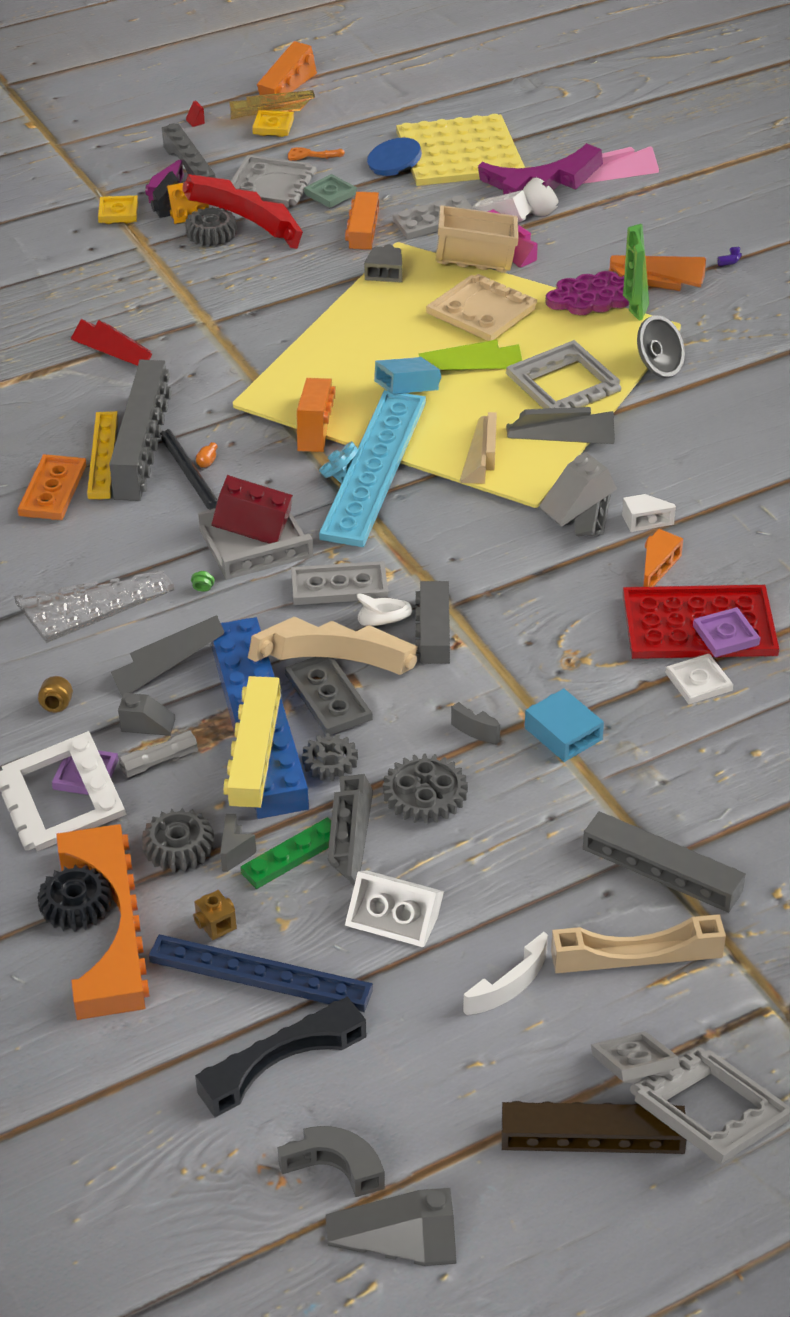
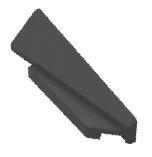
M590 407L525 409L519 414V419L512 424L508 423L506 425L507 437L512 439L602 444L615 443L613 411L591 414Z
M611 494L575 517V534L577 536L588 535L596 537L604 535Z
M213 616L131 652L130 655L133 663L111 672L121 696H123V693L134 692L223 635L224 630L218 616Z

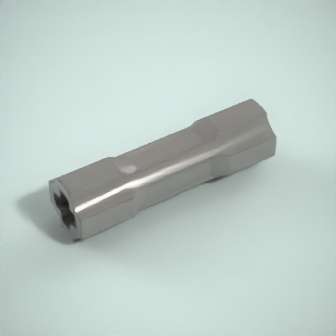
M191 730L151 748L136 750L118 757L119 765L125 777L129 778L146 771L149 767L171 758H181L198 751L197 741Z

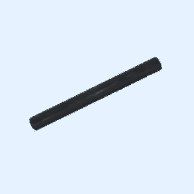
M170 429L162 430L160 433L162 441L207 509L216 508L218 499Z

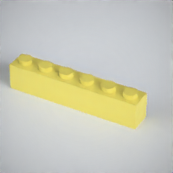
M249 676L247 687L243 686L242 702L244 704H239L238 719L240 723L236 722L235 738L237 740L232 741L231 744L233 760H228L227 774L229 779L224 780L223 788L224 795H228L229 806L261 808L281 697L279 678Z

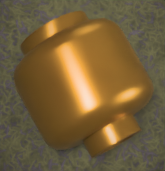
M51 676L45 679L38 692L39 704L43 709L52 713L65 710L72 698V686L67 679L60 676Z

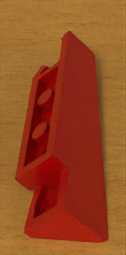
M81 319L71 336V340L137 366L139 360H150L152 356L149 349L100 320L94 325Z

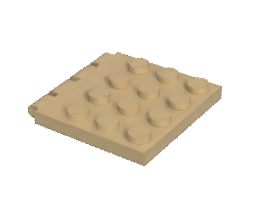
M477 274L475 276L470 275L426 306V313L484 340L491 341L534 311L537 299L526 294L522 295L521 292L515 289L506 288L501 283Z

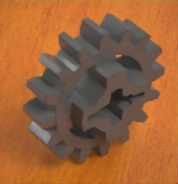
M326 733L325 738L317 735L316 741L309 740L308 746L303 747L302 764L305 766V771H311V777L320 775L321 781L326 777H330V780L334 781L335 776L340 778L344 776V773L352 774V768L357 767L358 749H355V743H349L348 737L340 739V734L330 737V734Z

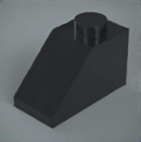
M173 171L169 172L153 191L151 207L153 212L156 211L159 218L170 216L171 205L167 186L179 184Z

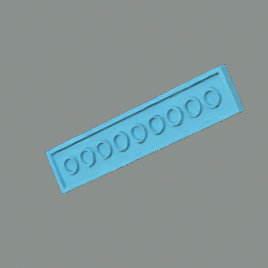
M384 390L360 442L358 451L350 464L320 530V540L358 547L365 546L424 409L426 396L406 393L392 394Z

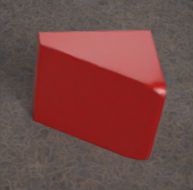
M196 100L193 101L186 116V121L192 127L205 123L204 108Z

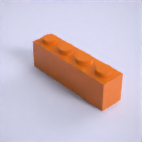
M356 192L355 199H352L347 229L345 231V241H349V249L372 250L379 213V192Z

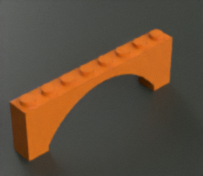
M121 824L56 833L61 871H63L64 866L67 869H71L75 864L78 868H82L85 865L90 870L95 868L111 884L113 900L121 913L119 928L110 948L88 972L79 979L71 980L77 1020L146 1009L144 998L150 997L148 980H142L141 975H147L145 958H139L138 955L139 953H144L142 936L136 937V932L141 931L139 915L133 916V911H138L136 894L130 895V891L135 890L133 874L127 873V870H133L131 855L125 854L126 850H130L128 834L122 835Z

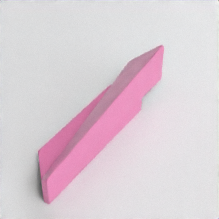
M650 146L634 152L635 150L632 147L602 153L603 164L582 184L659 173L653 148Z

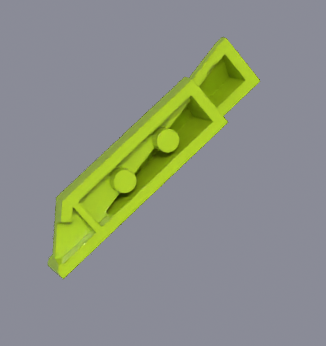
M498 340L419 353V357H422L440 370L506 369V367L522 361L519 344L499 348Z

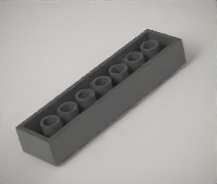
M139 360L109 464L114 500L141 501L142 493L147 490L146 478H150V465L154 464V451H157L158 448L157 438L161 437V425H164L165 421L164 412L168 411V399H171V387H168L167 384L170 372L169 369H166L164 360Z

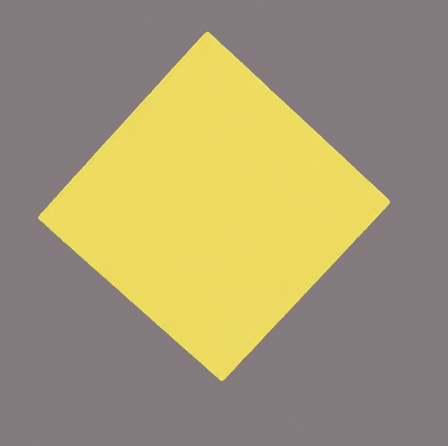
M397 242L393 246L394 248L401 249L402 282L365 280V274H363L233 401V408L297 429V408L306 378H332V386H336V397L331 416L329 415L326 439L343 445L352 441L358 448L384 390H386L374 381L375 361L419 357V353L487 341L426 313V306L470 275L480 274L505 285L506 288L510 287L521 292L522 295L526 294L537 299L534 311L494 339L498 340L499 348L519 344L523 361L575 340L620 380L621 386L620 392L589 403L584 407H590L591 414L613 411L614 413L648 371L638 352L637 334L641 323L653 315L645 313L643 320L639 321L625 307H612L606 312L592 311L586 315H575L567 309H551L546 305L545 298L546 294L556 289V287L498 272L490 268L481 270L472 265L460 267L457 263L451 262L449 264H440L436 261V253ZM671 321L679 331L681 324ZM578 361L532 379L555 401L602 383ZM506 369L440 370L441 381L439 382V390L406 393L426 396V404L402 457L401 464L460 483L479 418L481 416H488V412H497L495 470H486L485 484H461L529 507L537 508L540 506L567 464L581 455L589 445V443L508 438L506 430L508 423L512 424L519 419V414L525 409L543 408L506 374Z

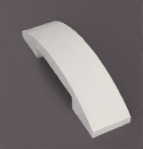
M543 932L524 947V960L493 985L486 979H482L464 993L463 1012L466 1015L486 1012L505 1004L526 989L538 975L544 964L547 954L548 935Z

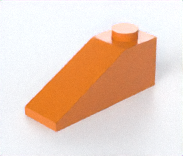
M658 529L652 536L650 535L645 543L647 550L643 587H654L682 556L683 538Z

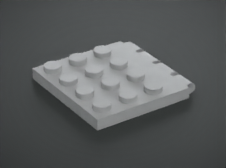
M247 155L231 182L236 189L257 192L263 201L282 203L285 207L296 206L304 193V187L308 186L317 169L315 166L310 165V163Z

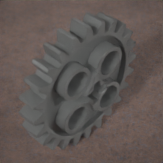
M426 753L423 754L422 759H418L414 754L413 760L409 761L404 757L403 764L395 762L394 769H388V775L384 776L383 783L384 801L388 802L389 809L395 808V815L403 813L404 820L412 816L414 823L419 818H423L425 824L428 823L429 818H433L437 823L438 816L448 819V812L457 814V807L462 808L463 801L467 800L468 782H466V775L462 774L461 767L455 768L454 761L447 764L446 757L439 761L436 754L431 759L427 758Z

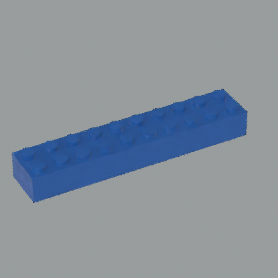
M257 617L222 622L224 634L211 642L234 733L236 722L240 723L238 719L239 704H244L242 702L243 686L247 687L249 676L275 677L269 656L257 662L248 658L251 637L261 632ZM281 697L261 808L254 807L257 819L309 810L308 787Z

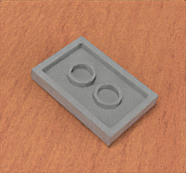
M646 1031L591 1044L592 1056L626 1083L639 1082L642 1080V1077L649 1075L664 1076L669 1074L670 1070L680 1068L678 1056Z

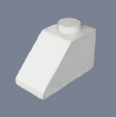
M646 494L623 498L622 516L630 532L674 525L676 506L673 503Z

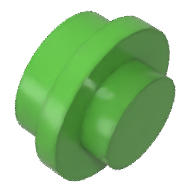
M199 571L191 576L192 586L197 591H209L215 582L214 577L206 571Z

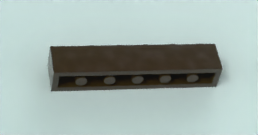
M549 1101L542 1103L502 1102V1150L685 1154L687 1140L638 1103L631 1105L613 1103L584 1104L581 1102L553 1103ZM673 1105L686 1115L685 1106Z

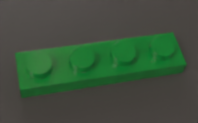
M327 817L240 866L241 874L257 890L329 848L331 820Z

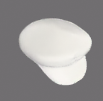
M357 594V599L363 605L358 613V621L363 626H379L399 622L409 617L412 613V606L406 601L392 598L373 599L364 594Z

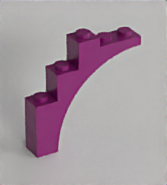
M586 143L579 150L563 159L528 168H506L481 162L478 165L480 181L503 190V194L523 190L526 184L536 177L544 181L542 185L545 187L550 186L553 191L560 184L576 190L603 164L602 149Z

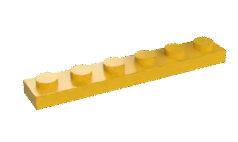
M118 411L96 412L87 489L88 499H111L112 481L109 464L117 438Z

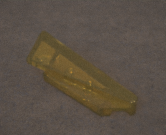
M313 90L246 96V100L229 102L230 119L257 115L259 110L300 111L311 99L315 98Z

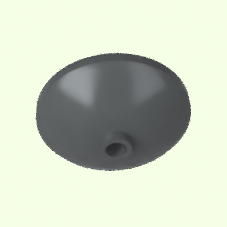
M654 315L646 318L641 323L637 334V348L640 358L653 374L663 378L671 377L680 371L684 363L685 350L682 337L676 326L666 317Z

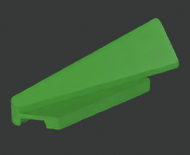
M643 224L630 226L627 229L623 296L629 301V311L639 321L643 320L649 306Z

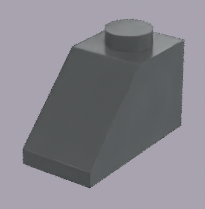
M123 693L118 708L121 732L171 736L175 714L149 695Z

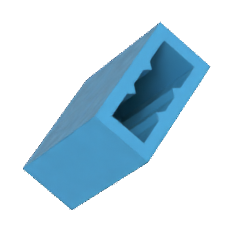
M422 357L375 361L374 381L392 394L439 390L441 373L439 368Z
M565 689L549 695L546 699L531 705L525 710V729L563 762L603 740L604 721Z

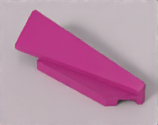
M494 209L487 211L492 213H499ZM519 225L518 245L515 246L512 262L521 268L537 261L538 244L531 241V233Z

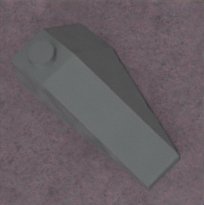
M450 1188L417 1190L326 1214L328 1246L361 1253L367 1251L385 1254V1258L396 1260V1257L414 1260V1264L421 1266L456 1264L454 1215Z

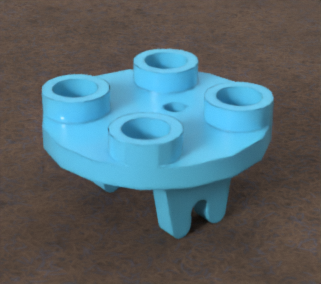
M351 441L343 447L342 451L335 450L328 456L329 462L324 464L319 469V472L325 478L333 476L342 484L348 471L347 469H349L358 451L356 445Z

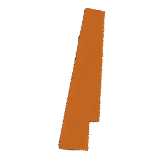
M612 255L609 271L617 272L619 277H623L626 255ZM645 256L648 286L680 291L684 283L701 288L705 277V257Z

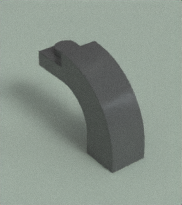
M332 1126L308 1127L303 1129V1140L290 1141L283 1146L277 1147L278 1162L282 1174L314 1165H329L341 1170L347 1176L355 1197L385 1189V1171L377 1153L367 1141L351 1131Z

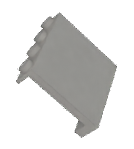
M215 509L198 513L199 530L226 580L313 557V539L310 534H303L291 512L280 540L271 544L211 526Z

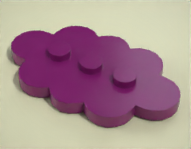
M602 271L596 275L581 274L576 279H561L557 282L556 289L549 291L545 298V303L549 308L555 310L567 309L575 315H586L592 311L606 312L612 307L624 308L629 305V301L623 296L624 276L619 277L611 271Z

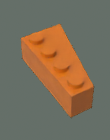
M293 41L257 83L260 98L278 103L317 74L314 55L310 45Z

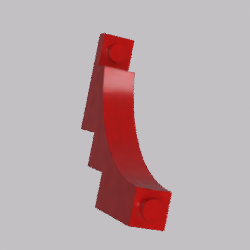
M187 175L182 190L189 201L209 204L238 214L259 225L272 236L284 238L290 248L298 249L303 231L284 204L263 201L257 192L236 189L232 182L227 179Z

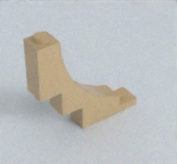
M294 616L252 635L248 658L255 662L269 655L280 660L298 657L340 658L370 664L401 675L414 668L417 662V646L370 625L358 631L351 630L334 621L317 627Z

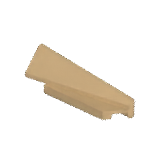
M488 412V416H481L479 418L460 483L485 484L486 470H495L497 412Z

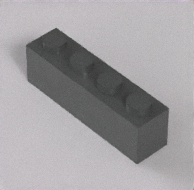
M420 581V591H416V605H420V607H416V621H420V623H416V637H420V639H416V654H420L421 664H450L449 581Z

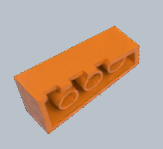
M306 378L297 408V451L324 452L329 415L331 416L336 397V386H332V378Z

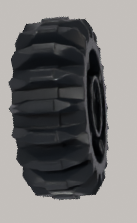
M76 864L71 869H67L64 866L61 872L54 870L53 877L46 876L45 883L40 884V892H38L37 896L39 911L46 920V923L51 922L53 928L60 926L63 932L68 928H72L75 932L78 927H83L86 930L89 924L96 926L98 919H105L106 912H110L113 900L111 884L102 873H99L95 868L90 870L87 865L78 868Z

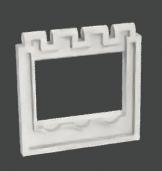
M89 731L1 766L0 792H2V797L10 812L16 831L19 832L18 835L25 850L36 848L38 852L57 844L56 833L96 828L126 815L124 806ZM72 756L95 810L45 829L23 775Z

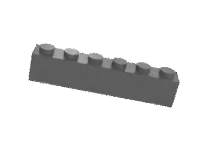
M598 811L584 830L583 850L729 913L743 892L746 873Z

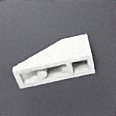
M523 190L479 200L472 206L474 210L487 212L494 209L500 214L517 216L518 223L524 221L526 215L532 211Z

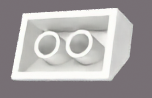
M367 870L359 871L345 926L425 947L438 918L444 891Z

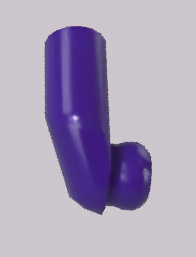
M731 247L730 255L718 256V266L737 263L742 256L740 247Z

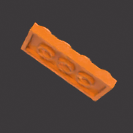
M43 454L20 502L18 515L30 518L63 520L87 466L86 458Z

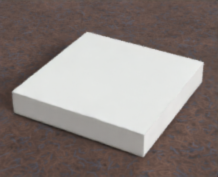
M710 654L666 667V675L688 704L733 691L734 684Z

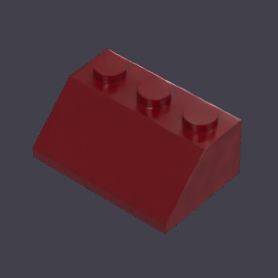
M227 475L218 497L211 526L268 544L278 542L291 512L293 495Z

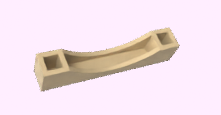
M720 914L691 917L669 929L635 937L605 936L590 932L581 927L552 930L551 954L555 974L723 958L726 935Z

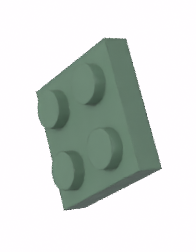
M333 174L304 187L305 195L329 208L356 195L357 187Z

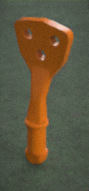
M294 147L288 152V160L296 161L307 156L328 159L342 157L345 152L343 149L316 152L303 147Z

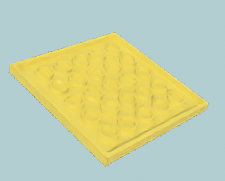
M491 114L489 116L476 115L470 118L457 117L451 120L439 119L431 122L421 121L419 123L396 125V132L399 138H412L421 147L422 156L420 160L410 168L416 186L480 179L478 165L481 162L506 168H525L501 114Z

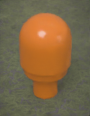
M211 442L209 446L202 447L197 453L195 460L199 467L207 468L214 462L218 448L216 443Z

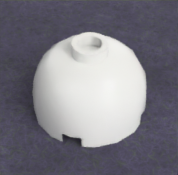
M536 177L526 184L523 192L532 210L529 214L542 217L552 213L558 207L556 205L559 202L551 187H545L542 185L544 181Z

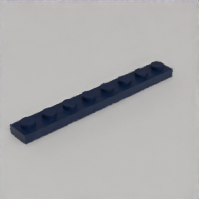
M160 934L149 953L150 963L326 1004L339 1001L348 996L356 1008L364 1013L373 992V983Z

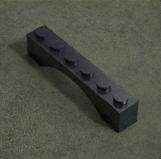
M348 996L339 1001H334L324 1009L305 1016L297 1023L280 1029L277 1033L264 1040L255 1042L252 1046L239 1053L231 1054L227 1059L212 1067L203 1069L195 1075L197 1093L215 1118L240 1105L253 1082L266 1069L292 1055L312 1050H344L367 1037L366 1019Z

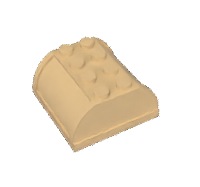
M440 205L436 261L438 263H457L460 267L472 265L481 270L493 268L502 273L511 270L515 246L518 245L517 216Z

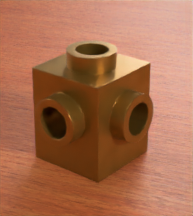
M219 889L194 901L196 912L193 914L194 921L199 929L203 928L212 941L237 929L235 907L231 899L225 898Z

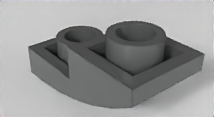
M460 702L451 706V725L483 742L495 745L500 742V724L495 718L489 716L484 711L475 715L472 710L467 709Z

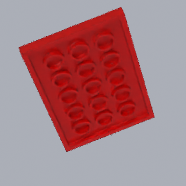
M765 584L623 587L622 595L632 659L696 658L706 654L715 657L694 629L693 621L699 617L738 607L759 635L760 643L757 646L718 657H766L779 655V644Z

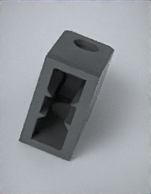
M387 244L384 247H373L364 262L365 280L402 282L401 249L394 248L391 244Z

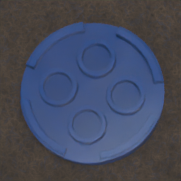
M412 138L391 139L376 146L369 153L367 163L369 168L377 175L399 174L398 171L407 167L412 168L418 163L422 156L421 147Z

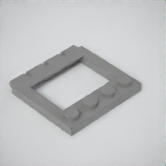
M575 340L506 367V374L543 409L584 407L589 403L596 402L621 391L620 380ZM578 361L602 383L555 401L532 379Z
M700 1047L679 1058L680 1068L670 1070V1073L664 1076L649 1075L630 1087L631 1093L635 1096L634 1101L720 1165L790 1120V1107L711 1050L704 1051ZM710 1074L758 1107L756 1109L750 1108L742 1114L739 1120H731L725 1124L723 1130L712 1133L708 1132L667 1101Z

